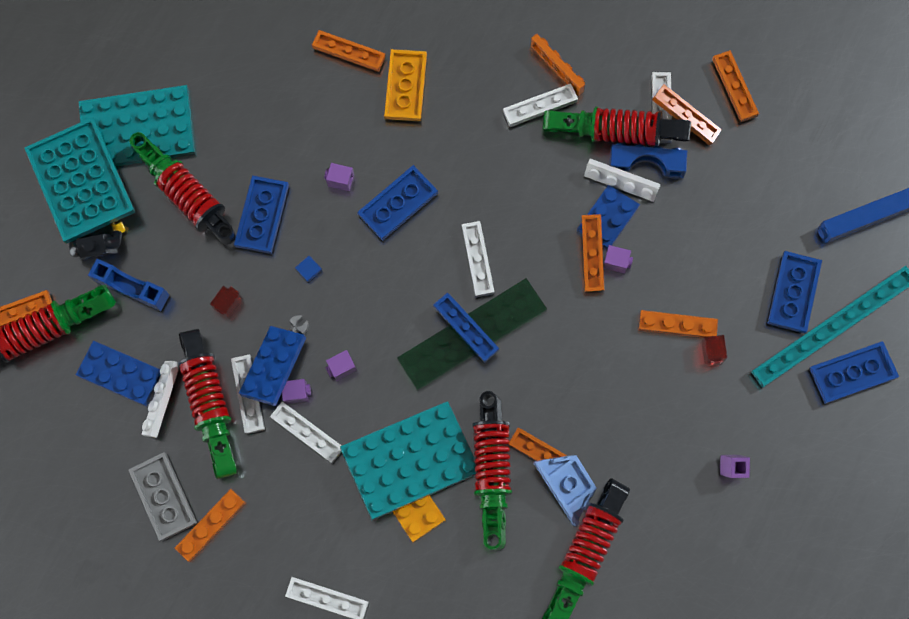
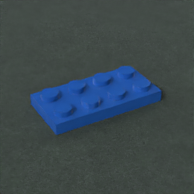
M413 165L360 209L357 214L383 241L438 194V190Z
M252 175L234 242L235 247L272 254L289 188L288 182Z
M788 251L783 252L767 324L804 334L807 332L822 260Z
M270 326L239 394L245 398L276 406L304 345L305 335Z
M96 341L92 342L76 373V376L144 406L147 405L161 375L160 369Z
M883 341L809 368L825 404L899 377Z

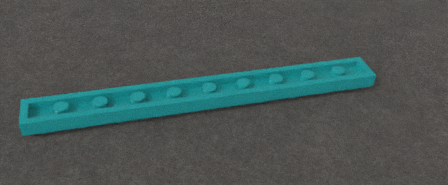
M904 266L755 368L751 373L762 388L909 288L908 267Z

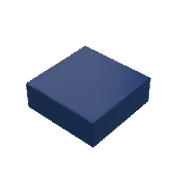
M310 256L295 267L308 283L322 271V268Z

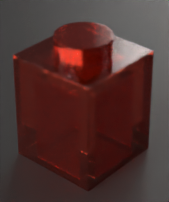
M222 286L210 305L214 310L229 319L242 299L239 296V292L233 287L228 289Z
M724 335L703 338L701 343L704 363H710L711 366L722 365V362L727 359Z

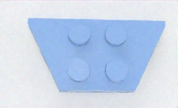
M577 455L533 462L571 524L575 527L578 526L580 523L578 520L583 510L586 511L589 500L593 497L597 488Z

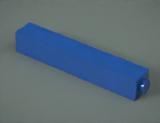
M909 188L823 221L818 227L820 237L828 244L909 212Z

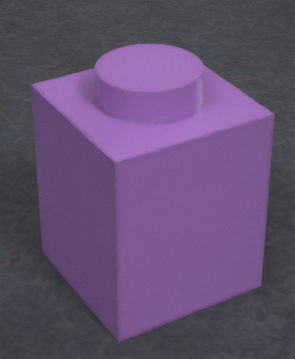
M331 163L330 168L326 169L324 175L327 185L350 191L354 177L353 168Z
M609 245L603 265L604 269L625 274L627 268L631 269L633 257H630L631 250Z
M347 350L326 360L328 366L325 368L330 378L334 376L336 381L357 371Z
M305 379L287 381L282 391V398L285 404L309 402L308 396H311V386L307 384Z
M721 455L720 475L729 478H750V457Z

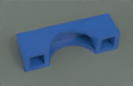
M624 143L612 144L610 166L629 172L633 165L648 161L658 165L665 177L684 178L687 168V150H682L681 148L664 149L661 146H654L653 148L645 147L644 145L627 146Z
M96 259L88 274L94 282L106 285L116 292L159 311L162 310L169 297L168 292L164 288L148 281L138 280L99 259Z

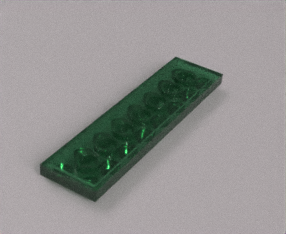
M525 278L468 313V315L496 343L546 312L547 308L530 282ZM449 325L397 357V360L416 390L419 391L477 354Z

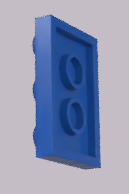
M609 185L587 214H601L603 248L608 250L609 245L612 246L640 206L639 203ZM581 223V224L579 225V227L577 228V231L580 232L581 234H582V223Z

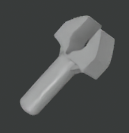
M293 316L289 320L291 328L288 331L305 334L308 331L309 323L306 321L302 326L297 327L298 322L303 319V316Z

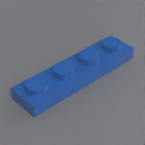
M446 293L433 304V307L484 363L499 351L498 346L449 293Z

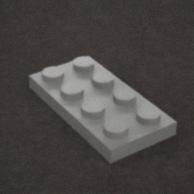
M165 452L128 469L160 542L197 524Z

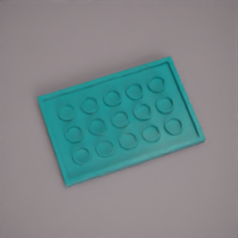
M187 85L79 101L80 123L92 117L95 119L116 167L143 163L129 142L131 135L137 132L143 133L152 144L158 147L163 155L168 154L171 158L195 155ZM138 142L136 146H141L144 142Z
M93 117L24 147L65 244L135 213V209Z
M448 401L340 446L342 455L371 520L382 517L476 474L475 467L477 465L474 463L475 457Z

